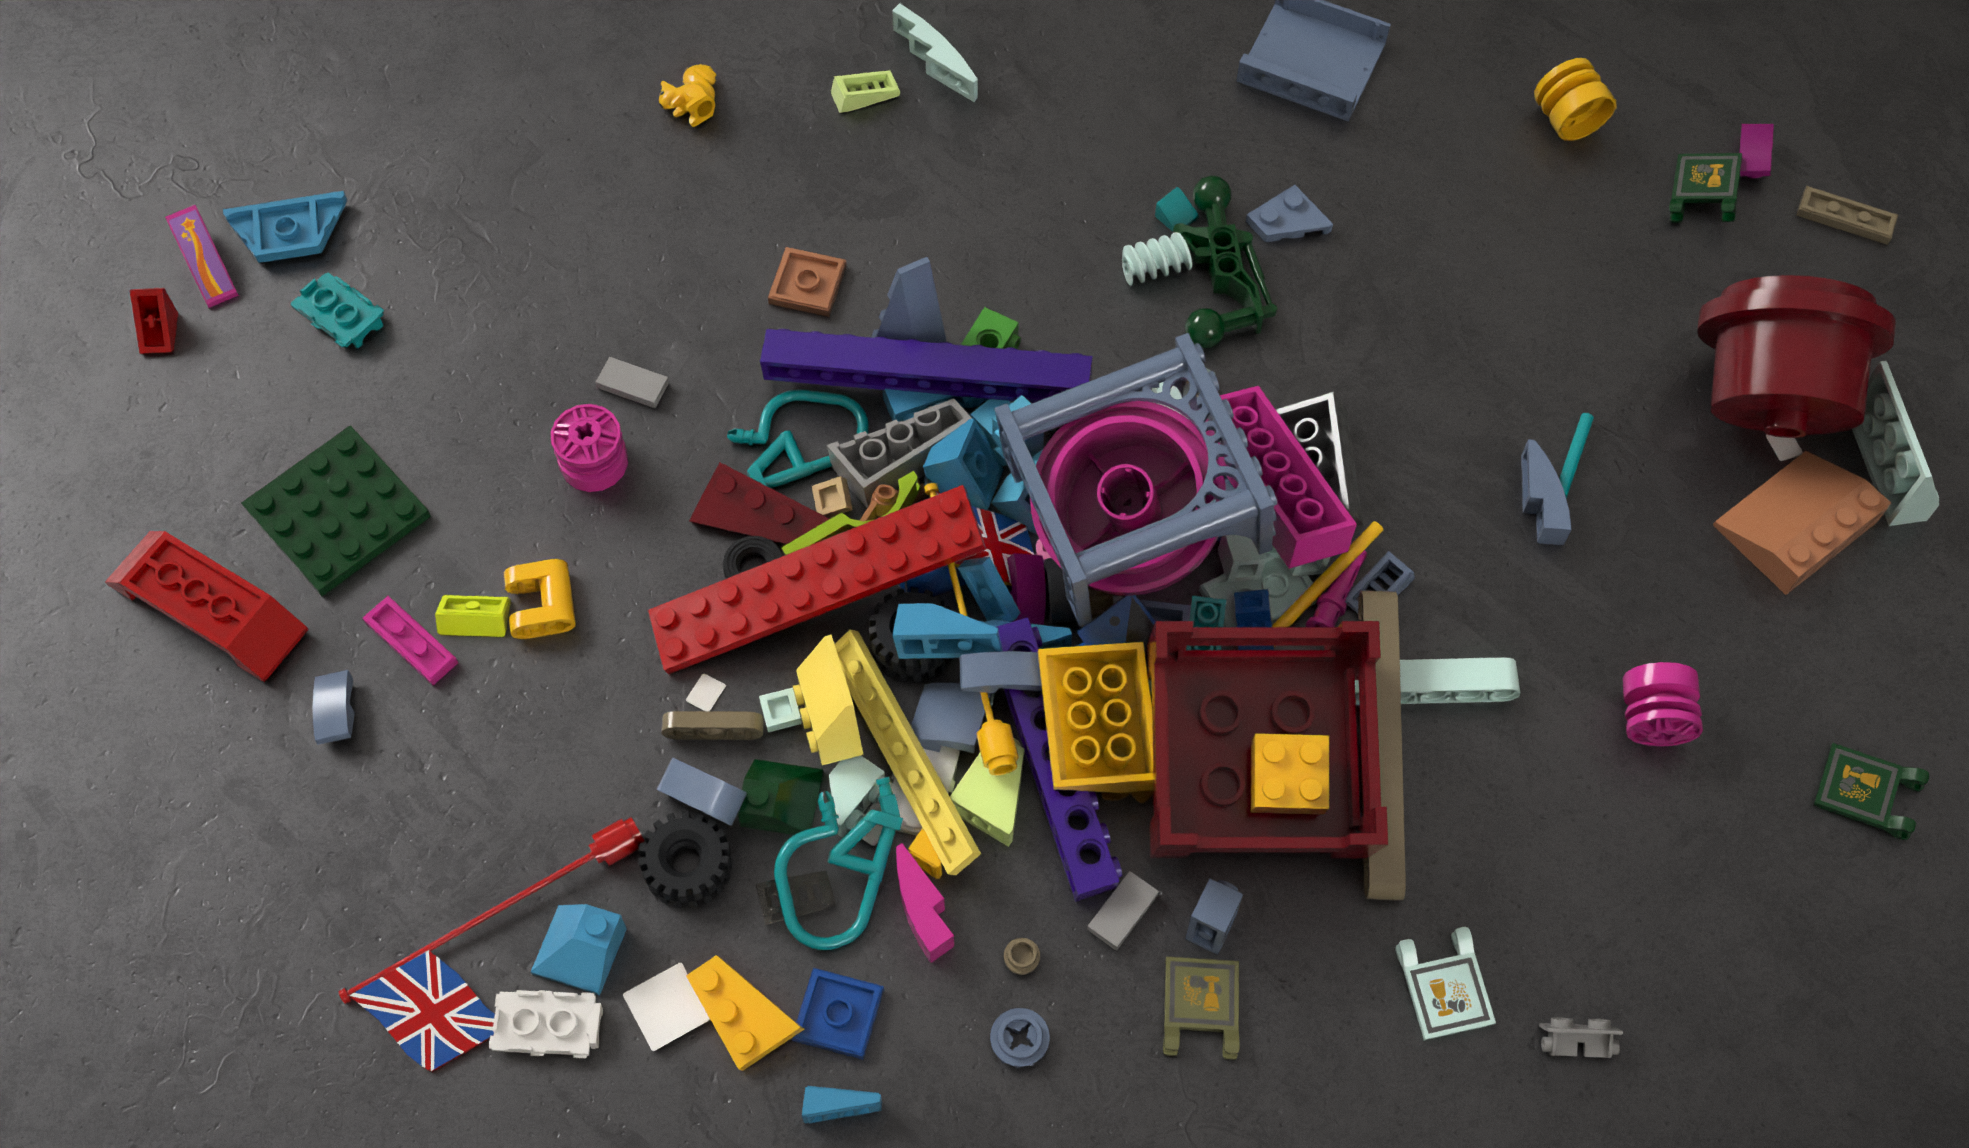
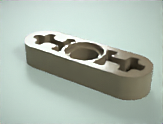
M672 711L665 713L662 717L661 734L666 738L675 740H754L763 736L764 717L759 713L748 711Z

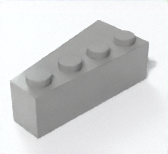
M951 399L914 413V417L899 422L896 419L885 424L886 428L867 434L864 431L853 435L854 440L840 445L838 441L827 445L832 469L838 476L847 479L850 490L868 508L872 493L877 486L886 484L898 490V479L912 471L916 473L918 479L925 475L923 466L931 447L966 421L972 419V417L955 399Z

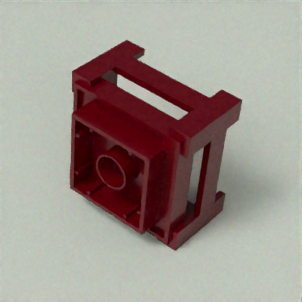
M1193 621L1155 622L1147 644L1148 680H1152L1154 816L1150 821L1151 858H1187L1192 852H1331V858H1368L1388 845L1387 807H1381L1376 662L1381 658L1379 621H1342L1338 627H1193ZM1324 645V650H1185L1187 646ZM1355 680H1359L1364 803V816H1362L1361 818L1359 803ZM1255 734L1329 736V810L1324 815L1251 812V740Z

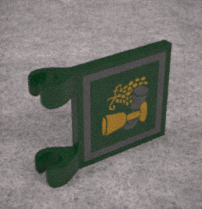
M1742 153L1678 154L1672 199L1669 204L1670 222L1683 221L1685 203H1722V222H1734Z
M1832 743L1813 806L1883 829L1898 839L1908 840L1915 830L1916 822L1908 817L1890 815L1900 782L1913 791H1922L1924 785L1928 783L1929 772L1921 768L1903 767Z

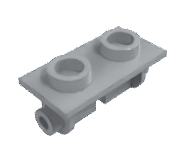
M1551 1017V1023H1539V1027L1548 1032V1037H1542L1541 1040L1542 1051L1549 1052L1550 1056H1577L1578 1042L1583 1043L1584 1057L1611 1058L1612 1055L1619 1054V1040L1613 1039V1034L1623 1035V1031L1615 1026H1611V1020L1588 1019V1025L1574 1024V1019Z

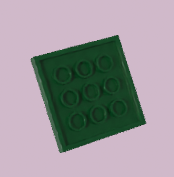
M351 425L241 502L248 514L321 597L431 517L429 510Z

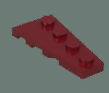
M719 462L689 521L788 544L830 518Z

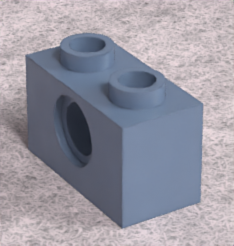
M1209 878L1191 915L1185 939L1218 955L1236 919L1243 894L1238 892V889L1227 881L1218 880L1217 882Z

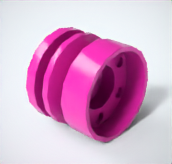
M583 404L564 411L555 420L551 429V445L554 449L560 472L567 483L578 490L587 492L603 491L615 485L624 476L628 466L627 449L620 424L612 412L602 406Z
M1658 662L1637 666L1625 673L1622 678L1624 701L1628 705L1625 711V718L1627 720L1626 734L1630 740L1647 746H1673L1691 742L1700 737L1703 732V724L1700 718L1702 716L1701 708L1697 703L1700 699L1699 676L1695 669L1680 663Z

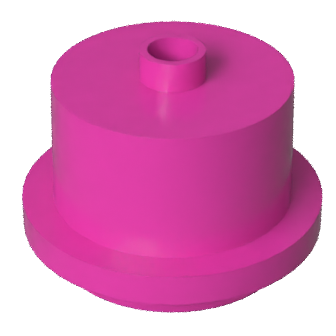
M1132 401L1110 406L1064 424L1044 447L1036 463V468L1076 554L1165 519L1183 509L1196 496L1204 483L1208 469V453L1200 432L1186 417L1160 404L1148 401ZM1217 459L1218 465L1221 466L1219 459ZM1224 476L1216 477L1213 480L1214 484L1218 488L1226 490ZM1211 494L1207 495L1204 499L1205 503H1210L1215 497ZM1030 498L1031 514L1037 535L1047 553L1061 568ZM1218 537L1187 545L1087 586L1108 594L1129 596L1162 590L1179 582L1193 572L1208 556Z

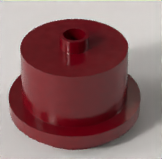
M1796 275L1765 276L1739 281L1723 290L1720 297L1708 301L1699 311L1698 337L1706 345L1715 349L1711 398L1712 414L1731 425L1761 430L1768 435L1781 438H1798L1805 435L1837 433L1860 426L1865 418L1871 359L1883 355L1893 347L1896 327L1894 316L1882 306L1877 305L1875 297L1867 290L1850 283L1828 278Z

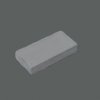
M609 357L595 383L598 389L656 408L669 384L667 376Z
M1129 871L1089 923L1087 930L1117 951L1158 897L1159 891Z

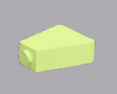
M1015 738L1014 741L1019 759L1016 761L1017 768L1014 771L1004 775H991L989 769L984 767L980 752L950 795L963 820L1008 847L1013 841L1024 765V748Z

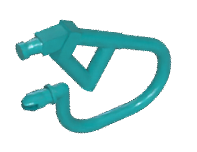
M797 389L780 393L767 403L761 414L758 432H755L754 429L748 431L734 428L728 431L727 438L733 443H748L751 446L754 443H767L774 413L779 407L792 401L826 403L845 407L853 413L857 420V434L864 431L868 434L869 422L861 405L848 396ZM787 430L782 432L747 469V475L773 489L832 467L829 456L805 463L792 432ZM785 449L793 467L763 478L762 473Z
M890 777L876 780L877 785H879L880 797L878 798L881 811L871 809L830 850L827 863L868 875V882L857 919L847 931L831 937H818L808 933L797 919L787 878L788 862L797 848L805 843L838 834L837 818L839 816L838 814L836 815L834 798L828 791H825L828 802L824 803L823 792L819 794L818 805L822 814L821 821L825 822V825L795 834L787 840L777 855L774 877L785 924L793 937L809 948L832 950L846 946L856 940L869 923L895 832L900 830L903 818L900 817L896 796L893 794L889 784L891 782ZM876 825L882 826L873 861L848 854Z

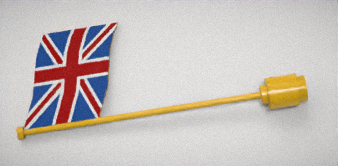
M929 483L924 487L926 495H930V498L941 494L939 493L937 483ZM973 506L972 508L986 550L948 564L959 612L967 617L955 567L958 568L964 560L990 557L1004 584L1012 586L1007 558L1014 553L1034 555L1029 533L1025 525L1005 515ZM980 692L987 722L983 723L982 728L976 733L985 768L989 769L991 775H1004L1017 768L1016 761L1019 759L1010 724L1002 723V720H994L988 693Z

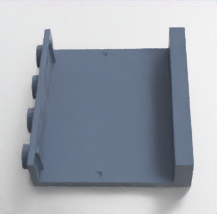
M1275 0V4L1249 55L1244 53L1239 62L1236 81L1349 122L1386 45L1391 24L1325 0Z

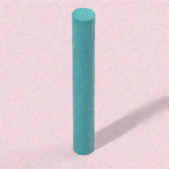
M1582 413L1559 478L1566 498L1594 419L1593 415L1589 413Z

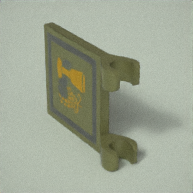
M1166 957L1164 1055L1177 1056L1180 1046L1179 1030L1223 1032L1222 1057L1228 1060L1237 1059L1240 1049L1239 961Z

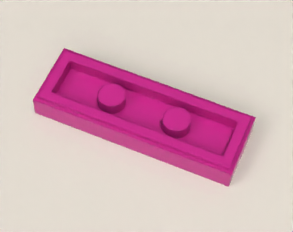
M389 596L362 618L367 626L432 686L458 664L455 656Z

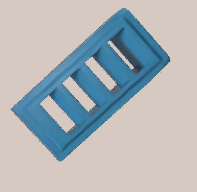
M816 1086L805 1087L802 1108L804 1123H815L882 1111L881 1094L876 1092Z

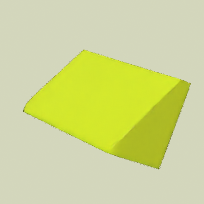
M444 595L435 613L437 632L440 635L503 637L507 631L511 600L508 597Z

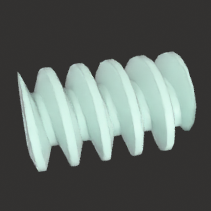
M1178 232L1173 233L1170 238L1163 235L1159 238V241L1153 238L1149 239L1146 245L1140 241L1135 244V248L1132 245H1125L1123 247L1122 267L1126 281L1130 286L1133 285L1134 275L1143 283L1145 282L1146 272L1154 280L1157 278V269H1160L1165 277L1169 275V266H1172L1176 273L1181 272V263L1183 262L1188 270L1192 269V257L1189 247L1183 236Z

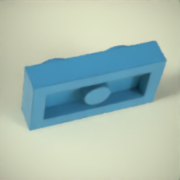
M983 557L964 560L958 567V570L987 621L992 619L1014 621L1021 612L991 558Z

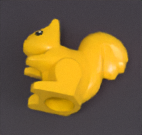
M699 64L685 70L683 86L676 88L662 81L659 105L663 109H675L673 116L676 118L689 112V123L693 127L701 124L712 117L714 113L715 91L712 85L716 82V73L710 66Z

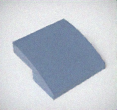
M960 683L925 684L911 724L923 749L940 752L941 746L974 753L978 742L976 733L982 728L981 726L986 716L980 692L961 691ZM988 693L989 701H991L992 693Z

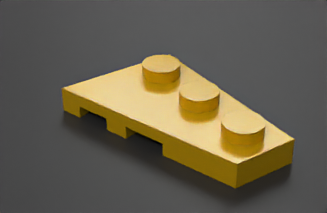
M717 955L686 975L739 1070L744 1071L805 1030Z

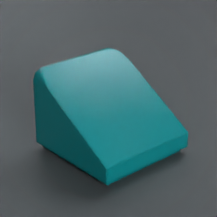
M1178 187L1158 201L1155 210V217L1172 232L1174 225L1183 223L1189 226L1199 218V214Z

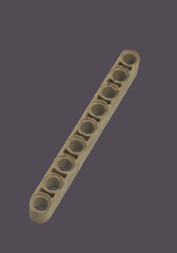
M1360 591L1358 621H1379L1381 658L1376 662L1381 807H1387L1388 845L1370 857L1363 858L1364 893L1366 899L1404 900L1406 871L1397 592ZM1361 751V768H1362V751ZM1362 777V815L1364 816L1363 777Z

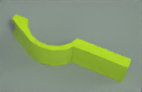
M914 471L898 479L899 493L896 503L885 515L912 505L921 489L917 482L919 479ZM841 512L781 548L784 554L787 555L873 520H854Z

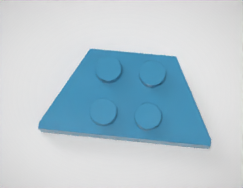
M344 191L223 209V214L258 263L322 253L347 203V198Z

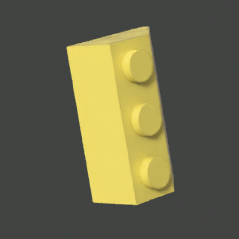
M828 635L820 641L798 667L796 672L799 684L793 686L797 705L805 706V708L799 709L804 729L811 728L812 730L806 732L811 753L818 752L822 765L863 755L853 701L832 635Z

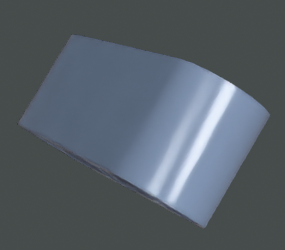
M673 757L656 789L731 826L747 795L745 791Z

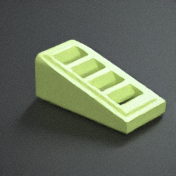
M891 70L834 76L831 95L839 112L843 113L898 97L900 90ZM883 82L885 88H881L879 83Z

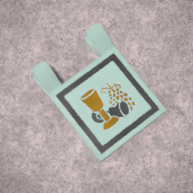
M1468 927L1457 928L1451 934V940L1458 954L1457 956L1418 964L1416 948L1412 939L1402 940L1395 947L1398 960L1404 971L1424 1041L1496 1024L1474 953L1472 935Z

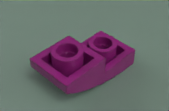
M1742 124L1739 152L1742 153L1740 176H1747L1749 178L1771 176L1774 124Z
M1014 553L1007 558L1012 591L1009 593L1021 612L1014 621L1028 617L1030 624L1043 625L1046 605L1043 556Z

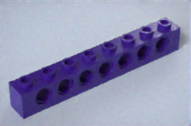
M1028 617L996 627L999 631L1003 651L1037 652L1039 647H1042L1039 630L1037 627H1031ZM1003 688L1075 902L1115 890L1120 882L1119 878L1123 876L1118 858L1116 856L1111 857L1107 844L1111 843L1106 824L1104 822L1099 823L1095 810L1099 809V804L1095 792L1075 790L1076 793L1073 796L1065 797L1057 789L1053 788L1051 763L1045 755L1049 751L1047 730L1038 729L1034 723L1038 718H1045L1043 695L1031 698L1023 690ZM1073 816H1080L1086 821L1087 827L1083 830H1075L1069 825L1068 819ZM1086 849L1093 850L1098 855L1099 861L1095 864H1086L1081 860L1080 852Z

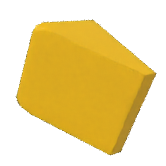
M921 829L908 848V851L924 872L936 879H940L942 876V863L927 834Z

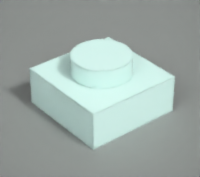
M793 688L759 696L768 732L802 724Z

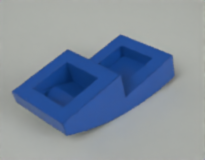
M1268 589L1234 593L1237 627H1272ZM1238 646V649L1274 650V646Z

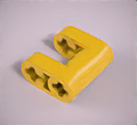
M550 559L515 565L504 571L505 590L511 594H525L540 591L542 607L521 610L510 615L509 624L512 637L516 639H531L568 632L576 626L569 569L566 561Z

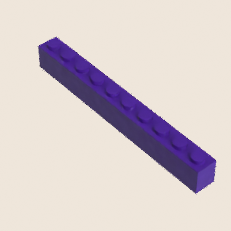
M766 329L760 358L764 380L879 390L891 389L1015 401L1022 395L1031 403L1074 388L1092 379V356L1080 353L1062 354L1051 353L1046 350L1026 351L1012 347L1002 349L982 345H954L949 342H920L915 339L894 340L885 337H858L852 334H824L818 331L798 332L789 329Z

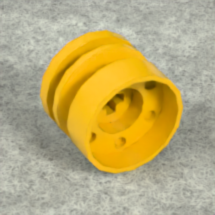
M1586 58L1571 59L1554 67L1544 75L1534 90L1535 101L1541 106L1543 113L1549 117L1550 124L1564 141H1574L1595 132L1611 118L1617 107L1616 99L1608 87L1601 82L1600 75Z

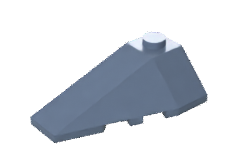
M928 257L897 269L887 294L890 302L887 309L881 310L879 319L882 323L879 329L873 331L871 338L915 339L920 342L930 343L947 342Z

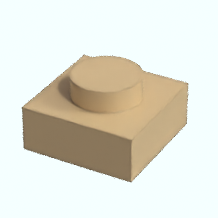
M839 476L812 486L816 512L830 518L841 512L845 513L853 510L846 478Z

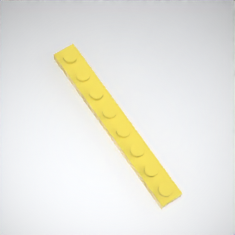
M850 629L835 643L849 692L947 874L957 875L974 861L981 852L859 631Z

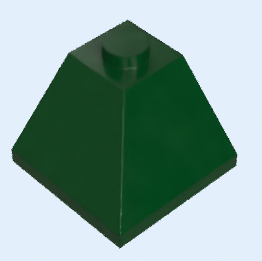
M754 759L743 781L742 790L747 795L737 813L740 826L792 835L811 829L813 827L824 770Z

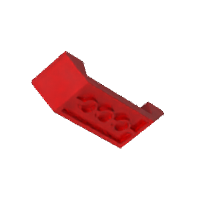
M149 531L105 581L109 587L133 601L138 597L230 654L238 667L264 683L309 630L307 626L271 595L166 531Z

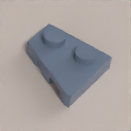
M1293 185L1251 211L1246 217V223L1264 242L1279 241L1282 238L1304 237L1305 232L1321 230L1322 234H1328L1332 231L1333 223L1296 185Z

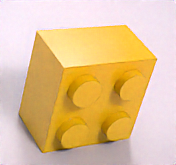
M1255 734L1251 740V812L1324 815L1329 810V736Z

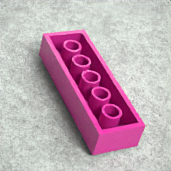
M1255 386L1220 395L1222 400L1227 399L1231 405L1234 414L1232 421L1235 427H1241L1248 441L1246 449L1250 457L1256 456L1263 472V475L1260 477L1264 485H1270L1275 493L1277 505L1274 506L1277 520L1273 521L1276 536H1273L1272 545L1287 567L1290 569L1348 552L1357 523L1260 387ZM1208 430L1206 432V434L1209 436H1213L1215 434L1213 430ZM1224 457L1218 458L1221 466H1228L1224 462ZM1226 476L1234 489H1236L1238 482L1232 477Z

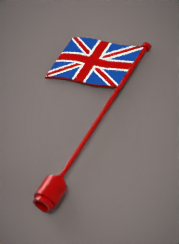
M632 817L625 821L621 818L591 835L595 841L589 844L592 852L351 989H341L338 991L344 1004H347L353 999L381 1022L409 1057L430 1072H434L489 1040L490 1035L494 1036L493 1024L495 1014L483 1004L457 972L431 953V951L596 858L599 864L606 861L608 866H611L639 850L638 845L644 843L645 840Z

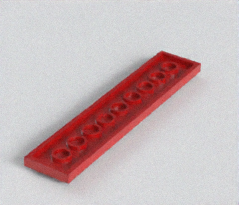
M963 485L649 609L648 613L664 671L668 674L674 673L986 550L967 490Z

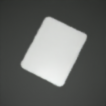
M1766 435L1780 461L1800 456L1803 453L1795 438Z
M702 674L686 698V701L704 711H710L726 685L706 674Z

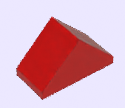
M165 288L131 289L130 296L139 353L173 352L178 311Z

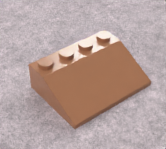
M1805 451L1717 519L1713 526L1787 595L1875 525L1892 503L1866 479Z

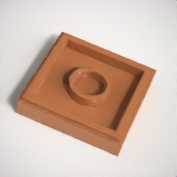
M786 247L768 296L769 304L830 317L847 267L846 260Z

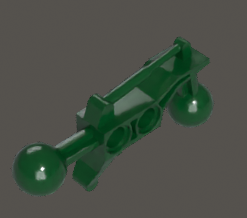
M1212 175L1201 178L1195 185L1192 194L1196 208L1207 216L1208 227H1191L1178 223L1174 225L1173 233L1178 232L1183 236L1189 249L1194 254V261L1196 263L1208 264L1213 293L1228 294L1244 306V308L1224 314H1219L1209 308H1202L1192 312L1184 326L1185 334L1189 333L1193 343H1199L1202 348H1211L1217 345L1225 332L1252 326L1255 334H1259L1263 319L1274 317L1277 313V306L1271 300L1264 281V274L1252 245L1253 235L1250 232L1237 230L1235 224L1227 225L1224 210L1231 201V188L1227 181L1219 176ZM1245 251L1254 278L1258 282L1265 299V306L1261 304L1258 285L1243 269L1240 252Z

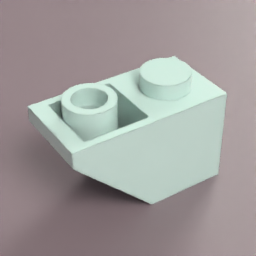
M863 756L840 761L829 774L831 795L834 798L836 815L838 814L839 816L837 818L838 835L842 838L865 816L863 812L871 802L876 804L879 801V785H877L876 780L885 778V772Z

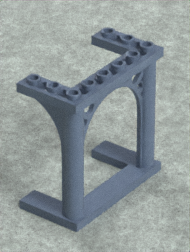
M1189 333L1175 338L1176 348L1020 409L1011 412L1007 403L994 408L1003 456L1015 483L1023 481L1062 568L1067 600L1079 626L1092 622L1087 585L1187 545L1218 536L1239 535L1252 539L1259 555L1272 550L1273 536H1276L1273 521L1277 520L1274 506L1277 505L1275 493L1270 485H1264L1260 477L1263 475L1260 463L1256 456L1250 457L1246 449L1248 447L1246 435L1241 427H1235L1232 421L1234 414L1231 405L1227 399H1221L1218 393L1220 387L1217 377L1213 371H1207L1204 365L1206 359L1202 347L1199 343H1193ZM1164 382L1162 392L1154 393L1151 388H1160L1159 383ZM1172 386L1177 387L1182 397L1181 399H1174L1170 395ZM1132 401H1148L1173 408L1187 417L1203 437L1208 453L1207 474L1196 496L1183 509L1165 519L1075 554L1024 440L1110 406ZM1208 430H1213L1215 434L1213 436H1209L1206 434V432ZM1219 457H1224V462L1228 466H1219L1216 460ZM1218 476H1229L1238 482V487L1230 491L1222 490L1214 484L1213 480ZM1211 494L1215 497L1210 503H1205L1204 499L1207 495Z

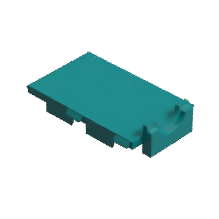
M324 273L317 279L318 281L314 278L300 290L301 296H298L291 302L293 309L312 322L311 325L315 328L322 329L336 340L335 342L341 347L347 348L353 343L355 348H359L363 345V339L371 330L378 331L384 326L380 319L384 315V309L378 305L374 306L358 290L353 287L351 288L346 282L337 276L334 277L330 273Z

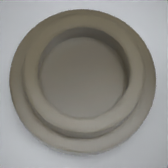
M1027 938L1012 940L1004 950L1006 967L1018 975H1026L1033 972L1040 962L1038 946Z

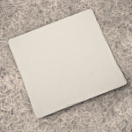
M682 963L674 965L623 994L652 1051L661 1048L710 1020L686 977L688 974Z

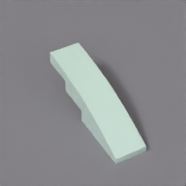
M899 3L892 10L893 31L909 39L910 52L926 61V74L975 102L978 98V79L964 58L929 23Z

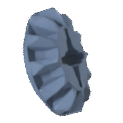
M1014 1008L1005 1011L995 1020L991 1028L990 1041L993 1052L999 1057L1001 1062L1018 1069L1023 1066H1033L1045 1056L1049 1046L1050 1034L1046 1022L1039 1014L1026 1008ZM1029 1027L1026 1040L1030 1043V1046L1020 1044L1011 1050L1013 1037L1010 1035V1032L1019 1034L1022 1030L1025 1031Z

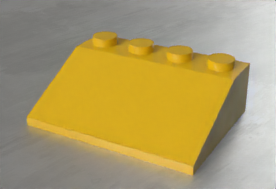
M1143 642L1038 649L1053 788L1058 790L1113 793L1154 790L1152 704Z

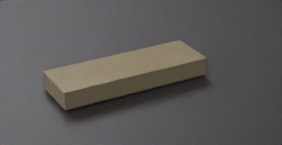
M1806 186L1802 194L1796 216L1886 245L1892 239L1898 218L1897 214Z

